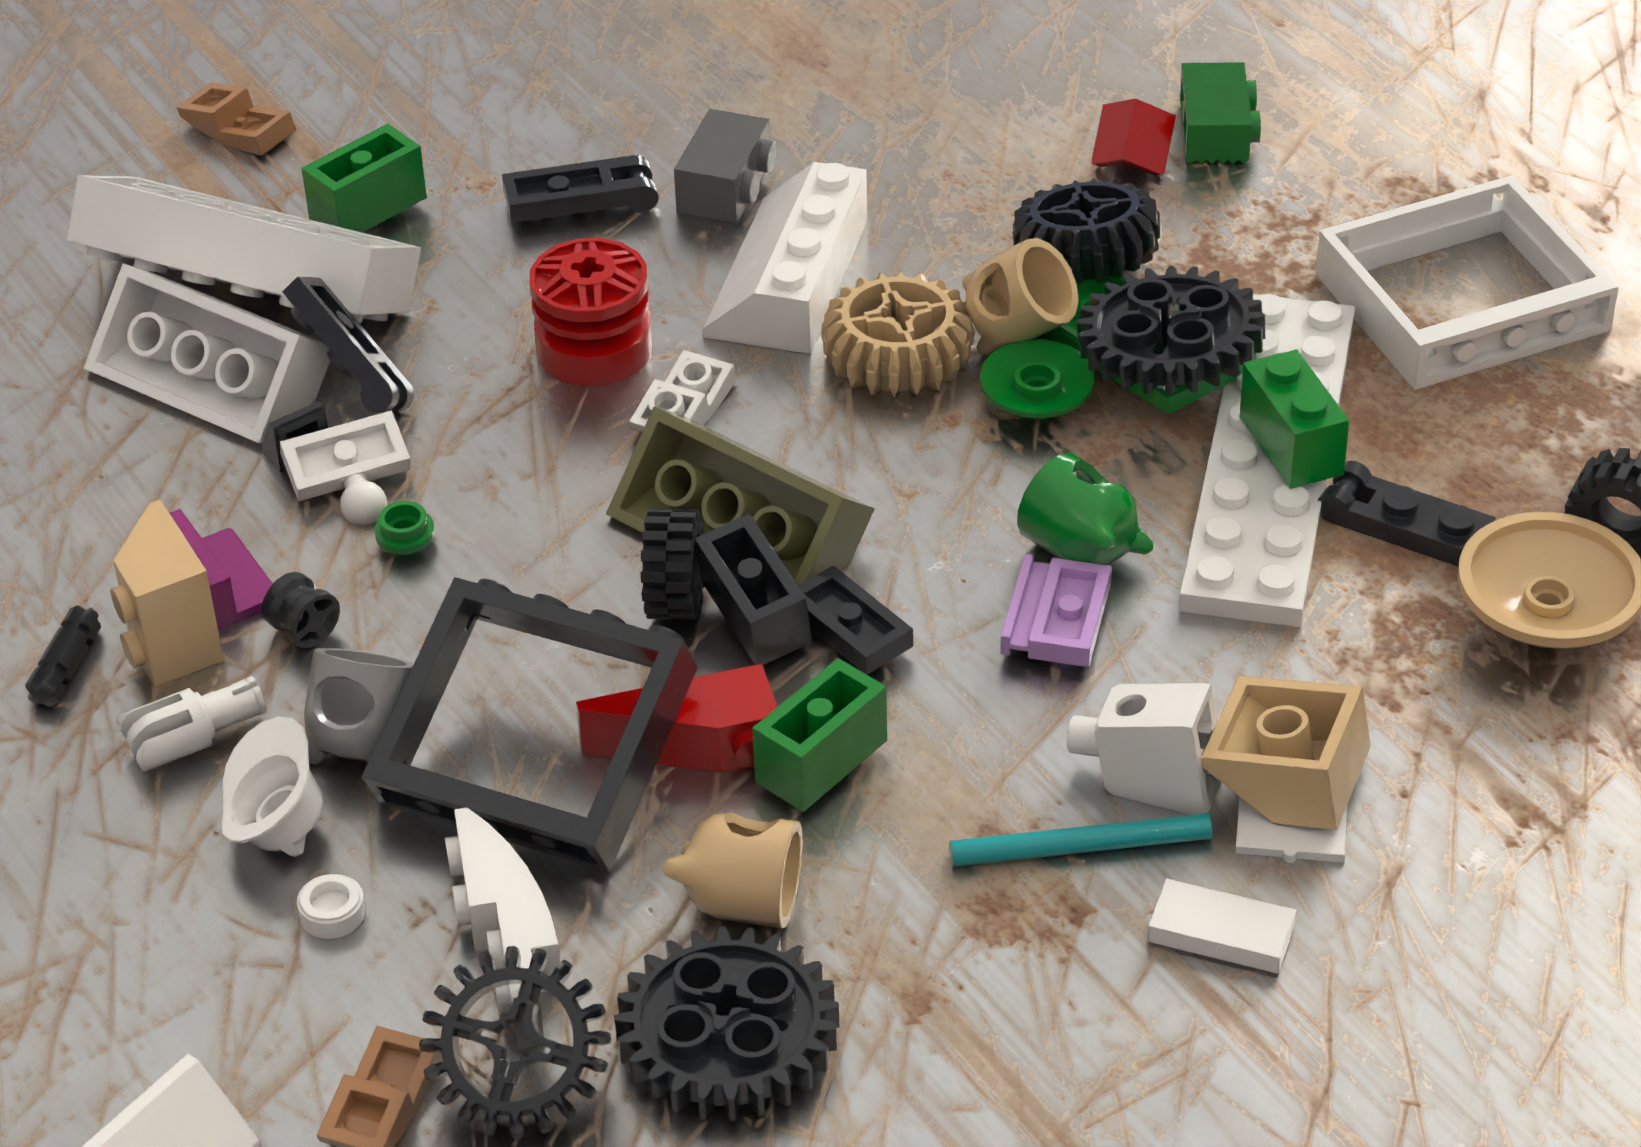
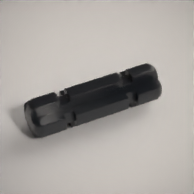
M76 605L67 612L60 624L62 627H59L40 658L37 664L38 667L33 670L25 684V688L29 692L28 699L35 705L42 703L52 707L62 697L67 688L65 685L71 681L90 648L88 645L92 644L101 629V623L97 620L99 614L93 608L84 609Z

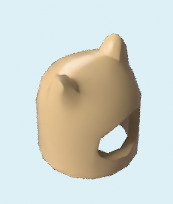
M1039 238L1027 239L985 260L977 269L966 275L962 281V286L966 291V310L976 330L981 335L976 346L980 354L990 355L1007 344L1035 339L1068 323L1076 315L1079 300L1077 284L1072 270L1057 249Z
M735 813L715 814L699 824L691 840L685 841L680 850L682 855L668 858L662 870L665 876L684 885L685 890L698 910L716 919L785 928L792 914L799 884L803 845L802 827L800 821L776 819L770 822H761L743 818Z

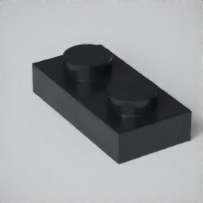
M834 565L798 586L806 597L810 630L864 674L868 675L913 647V628Z

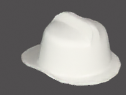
M278 716L261 722L247 732L234 747L225 765L223 777V816L221 821L222 834L232 843L251 842L262 850H282L293 857L301 855L304 852L306 834L313 828L324 807L321 789L309 770L308 740L304 727L293 718Z

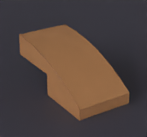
M211 82L177 107L180 117L204 134L233 148L261 156L296 130L289 111L253 106L248 89L245 87Z
M376 1026L355 1075L344 1074L316 1135L319 1142L337 1147H395L414 1118L433 1080L425 1078L424 1069L432 1064L442 1062V1053L420 1051L419 1041L425 1038Z

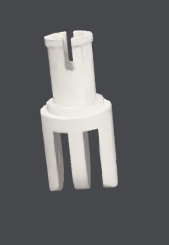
M249 676L228 687L202 696L198 692L193 693L190 688L120 714L116 722L124 737H126V741L144 773L212 746V739L215 738L216 731L257 715L265 714L266 704L259 686H256V680L253 676Z

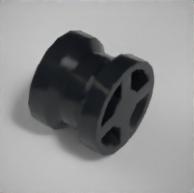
M295 571L286 573L270 586L263 598L261 611L263 619L274 629L285 631L286 636L297 646L310 648L323 642L334 630L340 615L339 601L331 593L323 589H316V585L309 577Z

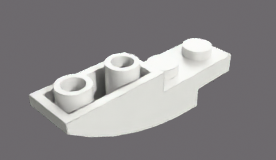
M469 808L454 809L458 836L445 838L450 877L464 875L465 884L452 886L458 926L471 924L475 951L489 949L495 960L497 970L506 968V948L508 946H517L521 954V968H529L531 957L536 949L545 950L548 956L544 973L551 976L556 966L560 963L559 946L551 914L531 872L512 846L489 823ZM510 984L495 989L499 1019L509 1012L514 998L518 996L521 984ZM539 999L537 1005L539 1006V1010L537 1013V1026L539 1032L544 1037ZM526 1007L524 1008L521 1022L514 1023L518 1049L538 1046L534 1043V1040L524 1035L525 1023L522 1020Z

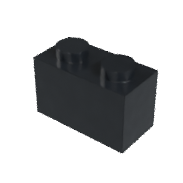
M750 514L694 538L702 584L755 665L762 663L763 666L812 642L806 597Z

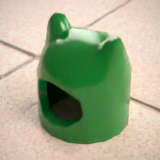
M1072 453L1060 454L1048 461L1035 474L1023 494L1017 515V526L1020 534L1059 559L1107 565L1120 559L1128 552L1145 555L1153 550V541L1139 527L1136 501L1127 488L1121 484L1108 482L1091 464Z

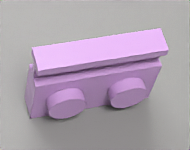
M1024 554L1001 633L1000 654L1010 655L1011 649L1028 651V658L1089 667L1111 586L1112 566L1051 558L1050 564L1034 562V555Z

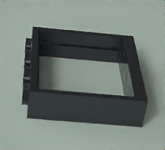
M454 577L361 777L380 804L456 826L454 809L469 808L489 823L507 842L610 872L698 668L684 639L678 633L666 627L651 625L647 630L628 625L620 617L604 610L595 609L588 614L570 609L565 603L549 595L536 594L534 598L512 593L506 586L490 579H480L478 583ZM477 620L652 668L587 817L410 766Z

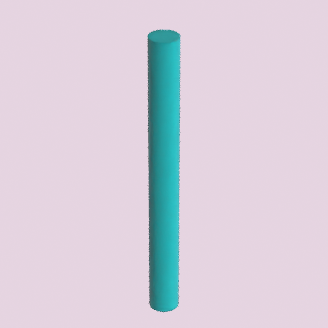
M1209 813L951 840L949 841L950 859L952 867L1207 840L1212 839V822Z

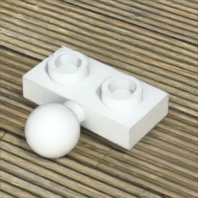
M392 410L280 441V454L298 502L345 489L341 496L340 508L344 518L353 524L367 525L377 522L380 512L387 506V498L384 491L377 484L370 481L410 470V456Z

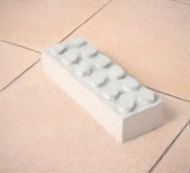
M77 175L66 241L86 245V255L112 261H119L120 256L135 259L134 267L151 272L167 273V268L183 271V280L198 284L215 285V281L231 283L230 291L233 293L263 298L264 293L280 296L279 304L291 308L294 306L282 291L297 276L321 278L358 323H362L363 318L387 321L388 313L409 312L421 247L134 176Z

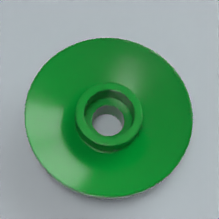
M1030 339L1007 344L991 353L981 367L980 386L985 397L993 405L1005 412L1028 418H1049L1069 413L1083 405L1094 390L1095 372L1088 369V359H1081L1080 351L1057 341Z

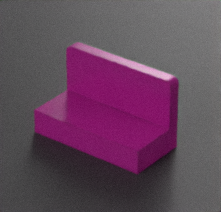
M181 509L170 512L173 520L207 571L218 630L261 613L263 598L273 583L234 530L226 528L201 538Z

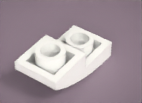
M683 350L665 381L653 380L629 421L631 429L642 432L654 406L687 417L704 426L721 405L737 380L734 364Z

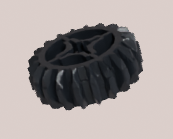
M1094 178L1090 182L1079 183L1074 180L1072 184L1064 186L1055 184L1049 191L1039 190L1035 192L1034 197L1023 200L1021 207L1014 211L1013 245L1015 246L1027 239L1034 238L1050 243L1062 254L1078 284L1083 280L1090 279L1100 282L1101 278L1109 276L1119 278L1124 271L1134 272L1140 269V264H1146L1153 260V253L1159 250L1161 224L1156 200L1149 197L1148 191L1136 189L1135 185L1131 183L1118 185V182L1114 179L1107 182H1097Z
M508 946L505 952L506 968L498 970L491 953L488 951L478 954V960L484 975L477 979L473 977L470 970L464 965L459 964L454 968L453 972L465 988L458 995L443 985H438L434 991L438 999L451 1005L446 1016L434 1011H425L422 1018L423 1022L442 1028L441 1039L425 1038L419 1041L420 1051L426 1053L441 1052L443 1062L432 1064L424 1069L425 1078L427 1080H437L448 1075L452 1083L439 1092L437 1100L440 1104L447 1105L462 1094L467 1101L459 1110L457 1120L463 1124L471 1122L480 1108L487 1111L483 1122V1133L493 1136L496 1134L502 1116H510L511 1136L513 1138H523L526 1131L525 1116L534 1114L536 1125L541 1133L552 1131V1120L547 1109L556 1105L564 1117L569 1120L573 1119L578 1113L575 1106L566 1098L570 1091L574 1088L582 1096L592 1099L597 1092L590 1083L580 1079L584 1069L588 1068L597 1073H605L607 1071L608 1063L605 1060L588 1056L590 1045L604 1046L611 1043V1034L609 1032L601 1030L589 1032L588 1022L598 1020L606 1015L604 1005L601 1003L593 1004L582 1009L578 1002L589 995L593 985L588 979H583L568 990L563 984L571 975L573 965L566 960H562L556 966L551 976L545 974L544 970L548 954L542 949L535 950L531 957L529 968H521L519 948L517 946ZM521 984L517 998H514L509 1012L503 1018L490 1022L465 1017L475 1002L489 991L505 985ZM542 989L554 995L565 1008L572 1025L573 1047L549 1040L539 1032L537 1026L539 1006L537 1005ZM526 1007L522 1020L525 1023L524 1035L534 1040V1043L538 1046L549 1048L550 1052L542 1053L531 1050L527 1056L519 1052L521 1060L516 1062L510 1061L505 1077L509 1063L506 1061L507 1049L497 1044L496 1040L482 1036L481 1032L489 1031L500 1034L504 1028L512 1032L510 1024L521 1022L524 1008ZM459 1037L483 1044L491 1052L494 1065L491 1076L493 1082L489 1095L480 1091L467 1076L460 1059ZM546 1062L566 1067L560 1079L544 1093L528 1100L510 1102L514 1085L517 1086L522 1071L530 1064Z

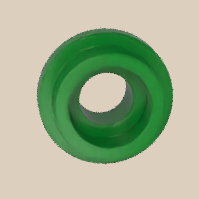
M398 501L386 506L380 512L379 520L374 528L375 539L380 548L389 553L410 555L424 549L432 542L435 535L432 518L426 513L423 506L413 501Z

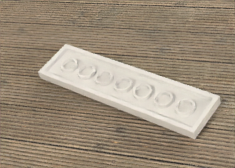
M1253 294V300L1262 301V313H1265L1262 353H1256V360L1297 349L1340 406L1354 325L1355 306L1336 304L1331 301L1283 298L1272 294ZM1240 374L1236 380L1228 383L1223 388L1180 592L1179 611L1301 627L1320 521L1321 501L1317 499L1324 491L1327 479L1289 489L1239 417L1242 374Z

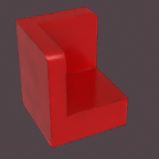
M1136 98L1103 104L1091 160L1092 164L1101 168L1127 164L1154 176L1164 174L1176 115Z

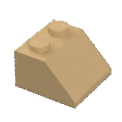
M161 499L151 502L145 508L113 560L118 586L111 588L110 594L120 620L123 624L127 623L128 631L121 633L120 639L130 665L133 668L142 666L154 687L223 662L224 658L207 571Z
M1238 675L1201 756L1202 766L1274 824L1337 830L1371 747L1363 687Z

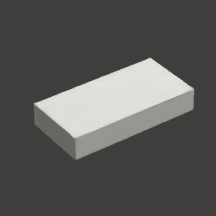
M1166 878L1148 926L1147 942L1279 974L1295 926L1296 909Z

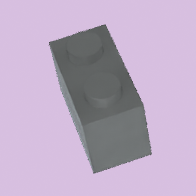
M709 109L674 168L676 212L738 223L748 203L754 204L756 201L760 181L764 174L771 173L775 166L777 144L774 141H770V119Z

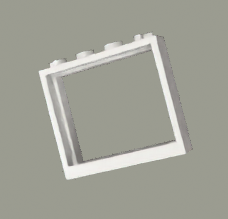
M1513 175L1319 230L1316 276L1340 304L1355 306L1354 320L1414 390L1612 330L1619 286ZM1503 192V198L1500 200L1495 194ZM1501 232L1554 289L1418 330L1368 273V270Z

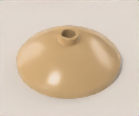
M1527 512L1506 516L1478 530L1468 540L1461 552L1457 577L1460 593L1471 611L1485 624L1515 641L1550 649L1585 647L1606 641L1622 633L1634 623L1641 613V559L1639 555L1619 535L1588 519L1556 512Z

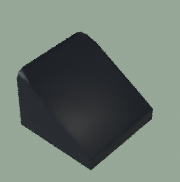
M318 401L268 424L262 441V450L280 472L286 470L280 454V441L327 429L324 404Z

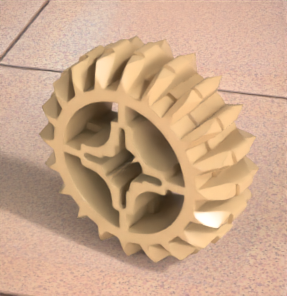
M902 270L896 277H886L879 272L876 280L869 281L864 278H858L855 288L841 287L839 297L829 300V307L824 314V322L821 326L824 354L827 358V364L834 367L836 377L848 378L851 388H859L866 385L871 395L884 390L890 391L894 398L901 391H910L915 396H918L920 388L923 387L939 390L942 380H956L957 371L967 367L971 345L974 344V326H972L971 317L966 310V302L961 301L959 290H946L944 280L927 282L924 273L919 274L915 278L905 277Z

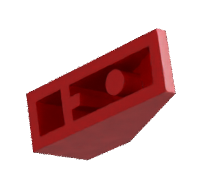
M762 663L694 677L657 765L718 773L754 767L752 728L778 707ZM643 688L576 701L580 747L583 755L613 758Z

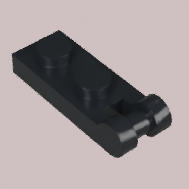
M640 155L502 174L503 192L511 223L540 221L547 217L575 213L590 214L598 210L629 206L636 212H646L653 209L659 200L656 185L652 181L653 175L649 162Z
M297 276L282 291L294 306L291 309L293 317L305 330L312 334L317 333L330 348L327 351V356L332 364L343 374L349 377L353 376L362 386L360 396L364 407L375 413L391 410L392 412H399L409 408L414 398L411 384L325 282L317 277Z
M1352 460L1345 462L1344 475L1334 477L1333 485L1325 488L1317 499L1321 501L1320 516L1330 523L1455 566H1459L1461 552L1468 540L1478 530L1496 519L1494 516L1372 476L1364 464Z

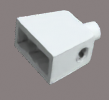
M1119 684L1111 689L1098 718L1074 715L1071 718L1067 730V749L1069 753L1099 757L1104 787L1111 795L1187 815L1208 813L1221 784L1217 778L1203 768L1201 756L1217 723L1211 684Z

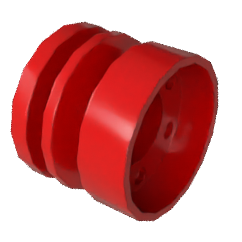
M581 238L557 244L539 255L530 268L529 285L532 297V313L534 315L536 355L544 371L561 382L579 386H603L628 379L644 368L652 355V330L650 310L648 309L647 264L639 252L622 242L614 240Z

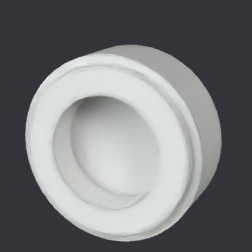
M327 874L316 877L306 883L297 896L300 923L307 933L317 938L336 939L354 932L365 918L366 908L362 888L354 879L345 875Z

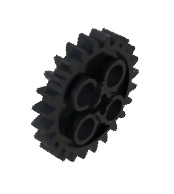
M1169 266L1165 275H1157L1151 268L1145 269V278L1139 280L1132 275L1125 274L1123 275V286L1107 282L1104 284L1105 295L1091 293L1089 295L1090 305L1081 306V319L1077 320L1081 359H1088V369L1090 371L1102 369V380L1105 382L1120 377L1121 389H1127L1137 382L1142 383L1144 394H1149L1157 385L1164 386L1168 395L1174 394L1177 385H1186L1194 393L1198 392V382L1204 380L1213 386H1220V374L1223 373L1236 378L1240 376L1239 365L1253 361L1254 353H1262L1263 339H1265V313H1262V301L1253 300V289H1239V279L1237 278L1221 283L1220 272L1216 270L1205 277L1198 276V267L1194 266L1186 274H1178L1174 266Z
M721 926L717 932L716 941L706 942L697 930L692 931L691 947L684 949L678 943L669 940L666 942V960L647 954L644 956L645 974L629 972L627 975L629 992L618 993L619 1014L614 1015L616 1040L619 1043L621 1063H630L631 1080L633 1083L648 1081L650 1099L656 1100L671 1092L672 1111L676 1113L693 1101L698 1103L700 1119L706 1120L716 1105L724 1106L728 1119L734 1121L737 1118L739 1106L748 1103L758 1116L765 1115V1099L771 1096L781 1104L788 1106L791 1104L790 1085L792 1084L800 1089L810 1091L813 1088L812 1070L827 1072L829 1069V1051H835L838 1048L837 1028H840L839 1002L835 1001L833 981L823 980L822 964L820 961L804 964V947L801 945L782 953L781 936L775 933L764 944L755 943L754 928L751 927L746 929L740 940H731L727 928Z

